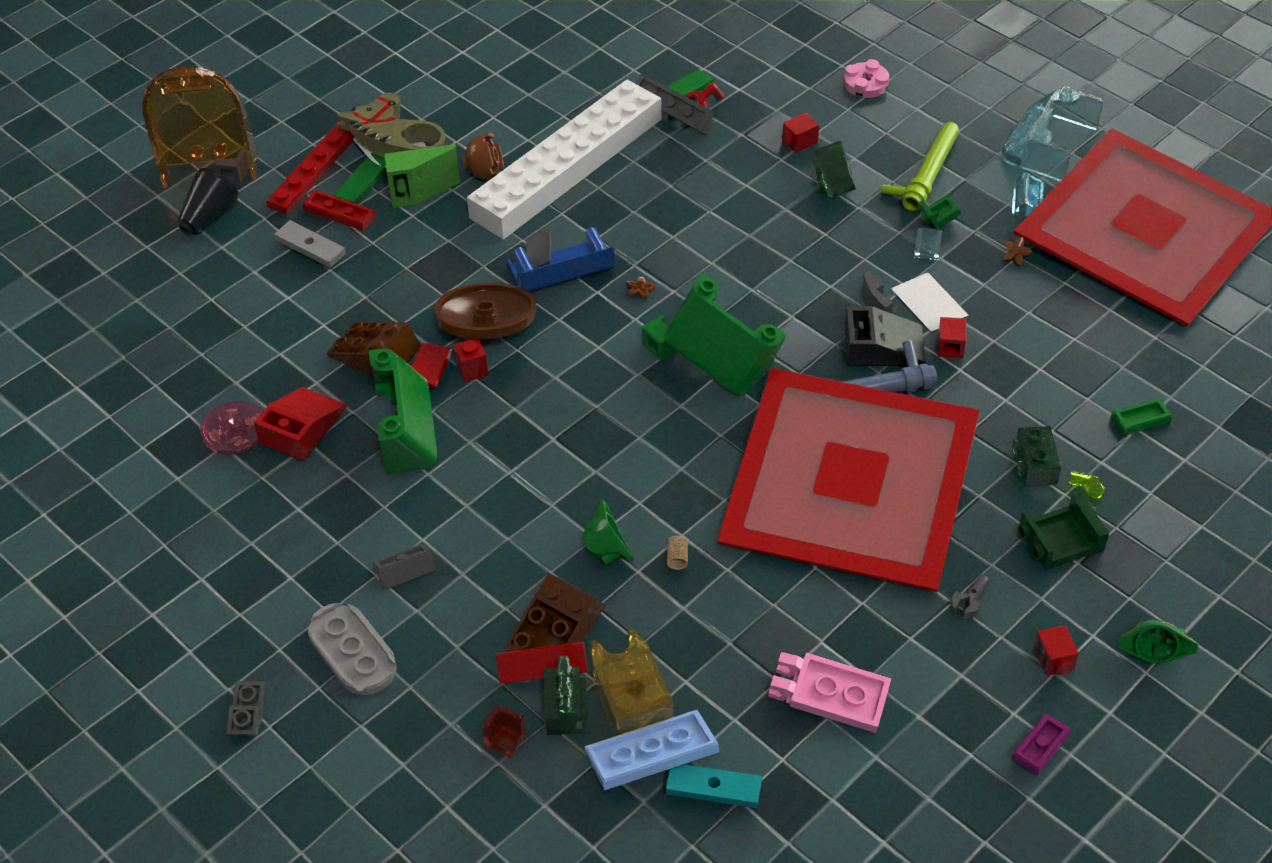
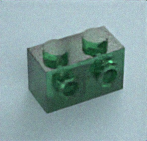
M841 141L814 150L816 160H813V165L816 173L821 175V177L817 178L821 191L826 190L829 199L856 190L849 160Z
M1051 426L1018 428L1017 438L1012 441V451L1014 455H1018L1017 472L1019 476H1023L1025 487L1057 485L1061 464Z

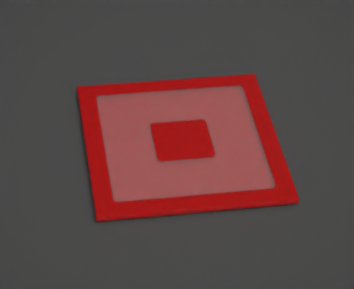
M1112 128L1014 230L1013 234L1018 237L1023 236L1024 240L1188 327L1271 228L1272 208Z
M771 368L717 544L938 592L980 410Z

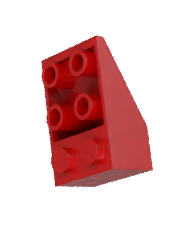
M301 387L269 404L255 420L254 426L259 444L304 461L347 406L345 403Z

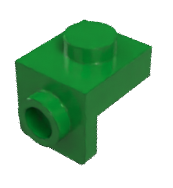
M949 194L930 206L926 204L924 199L920 201L924 209L920 212L927 224L932 222L937 230L962 215Z

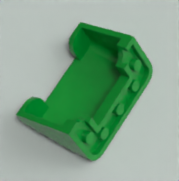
M703 273L694 283L665 333L666 343L731 393L740 396L745 395L770 370L787 335L770 324L761 325L755 331H752L713 302L719 294V287L714 280Z
M369 350L377 396L386 395L390 399L391 405H397L398 415L385 417L378 424V437L385 473L392 474L432 467L437 461L438 454L427 379L392 350Z

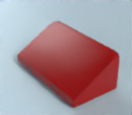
M429 343L421 344L411 367L427 379L429 389L437 387L452 349Z

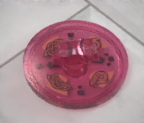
M244 401L227 402L213 408L205 415L200 425V435L203 443L212 451L221 454H237L253 448L259 443L254 422L260 416L262 410L256 405Z

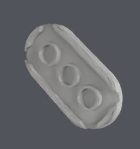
M332 603L320 608L313 614L310 620L311 623L308 626L310 642L344 688L355 694L369 695L385 689L393 681L396 674L394 654L358 608L349 604L347 606H340V603Z

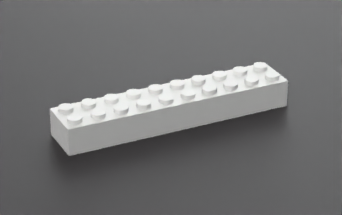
M625 80L467 196L469 218L504 240L662 120L661 98L635 83Z

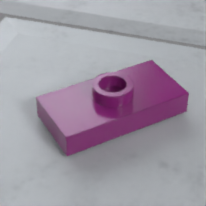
M1045 714L1015 750L1012 760L1038 776L1068 739L1072 729Z

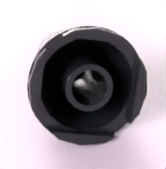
M204 167L196 172L178 217L179 229L187 235H197L238 199L239 192L235 185L225 176L221 179L215 176L216 171Z

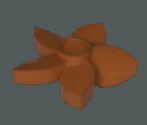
M1023 236L1018 238L1015 244L1004 241L1005 247L1009 252L1005 254L1003 260L1009 261L1014 259L1021 266L1023 256H1028L1032 253V250L1024 247Z
M643 276L639 277L637 282L626 281V285L631 288L629 296L639 293L640 297L647 299L648 292L656 289V285L646 282Z

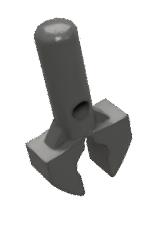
M980 575L967 593L962 594L956 591L951 599L953 614H955L959 606L968 604L963 614V620L977 616L980 612L981 604L976 599L990 582L986 575Z

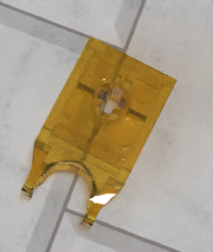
M634 628L627 630L629 647L621 653L607 652L596 640L589 642L593 678L615 736L674 717L673 701L650 647L637 634Z

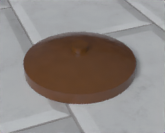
M476 283L455 288L442 295L437 300L434 308L435 320L441 329L455 336L471 339L499 338L517 333L528 327L536 317V301L534 297L520 287L503 283Z

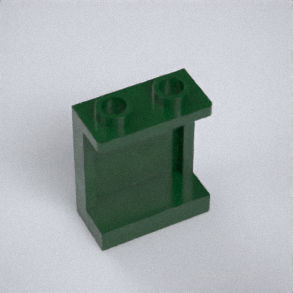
M1082 493L1072 495L1069 506L1034 518L1030 516L1028 511L1023 512L1018 525L1020 537L1026 540L1031 548L1034 559L1039 561L1045 570L1104 551L1109 532Z

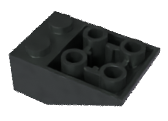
M873 306L846 308L845 336L848 365H908L902 345L907 340H912L918 365L926 364L921 324Z

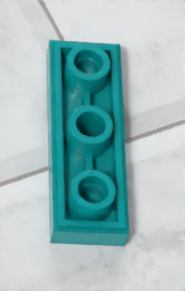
M682 764L670 768L666 795L758 808L762 776Z

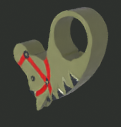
M383 93L368 105L354 106L348 113L337 114V118L342 120L337 122V127L350 131L362 145L384 159V154L445 146V132L439 125L429 121L399 119L400 97L394 93ZM427 142L433 145L420 147L412 145L411 143Z

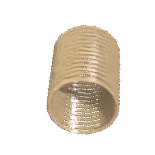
M672 536L667 540V565L672 569L680 570L688 565V540L683 536Z

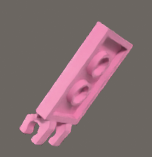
M781 652L776 673L787 677L794 676L792 681L773 676L768 694L769 697L780 701L786 700L790 707L873 733L877 732L891 678L806 653L804 659L799 656Z

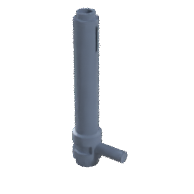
M907 340L902 345L908 367L901 368L900 371L842 382L894 393L903 391L911 393L916 392L919 388L921 390H928L932 386L937 385V373L933 365H918L912 340Z

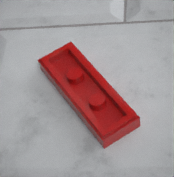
M314 190L302 204L304 211L361 231H365L376 218V211L318 190Z
M584 641L496 654L500 684L588 672Z

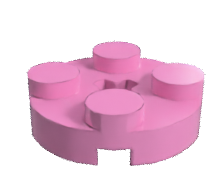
M871 59L867 62L846 67L844 86L851 94L856 95L857 92L863 94L862 97L873 98L882 95L886 91V87L889 85V73L884 67L879 65L877 60Z

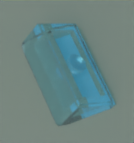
M1024 172L1014 182L1012 213L1028 216L1043 201L1044 182Z

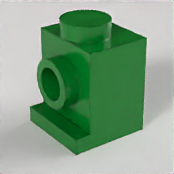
M663 315L642 326V344L660 361L677 353L676 350L666 343L665 333L668 326L665 324V317Z

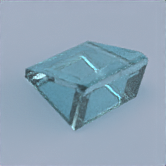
M918 228L914 257L939 260L942 231Z

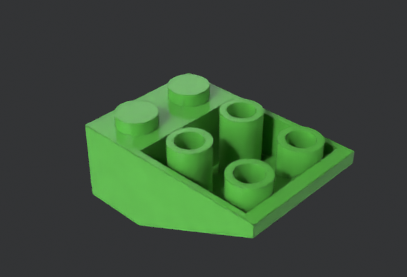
M455 144L384 154L392 208L417 205L460 183Z

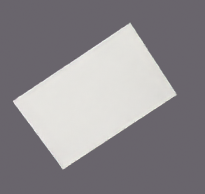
M929 273L891 288L931 332L939 329L940 317L964 318L968 316Z

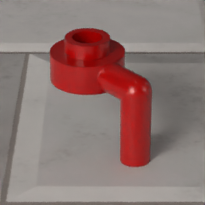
M710 83L701 92L692 91L685 97L691 100L696 99V103L707 108V98L711 94L718 101L724 98V94L715 83Z

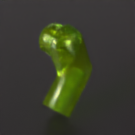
M1072 470L1069 480L1070 484L1082 486L1088 496L1093 499H1100L1104 496L1105 487L1097 476Z

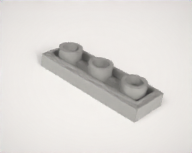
M291 220L274 233L276 241L329 268L346 255L345 247Z

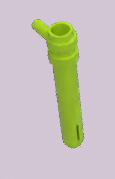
M947 122L942 125L916 176L910 180L907 187L883 184L881 193L902 196L903 206L909 211L921 209L920 201L924 199L926 202L932 191V184L959 134L957 124Z

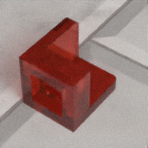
M496 704L482 726L485 747L511 758L525 736L523 715Z

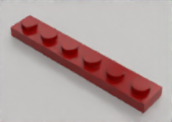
M336 124L266 200L267 208L288 214L352 144L355 138L352 133L337 127Z

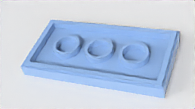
M698 710L585 746L586 756L604 790L720 752L718 742Z

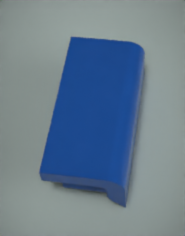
M590 227L585 231V236L589 242L551 252L550 265L534 269L522 247L516 248L513 251L516 262L512 263L509 258L506 260V264L515 285L530 292L614 268V247L606 248L597 230L594 227Z

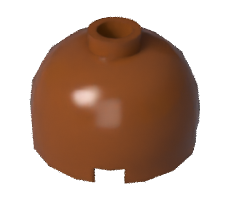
M491 132L473 138L467 145L466 156H463L465 168L467 170L470 169L475 177L484 181H489L499 174V168L504 169L500 146L498 143H493L491 138L495 136Z

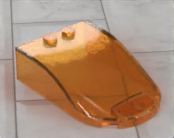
M182 66L168 69L155 76L149 82L143 94L142 112L163 188L168 187L169 166L216 162L217 158L236 160L241 149L246 150L252 180L257 179V151L249 118L237 90L226 78L209 69Z

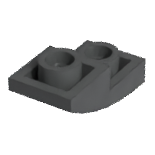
M869 271L864 272L862 292L867 306H873L892 314L893 303L887 296L883 295L884 284Z
M235 681L233 705L229 706L227 736H258L267 685L265 681Z

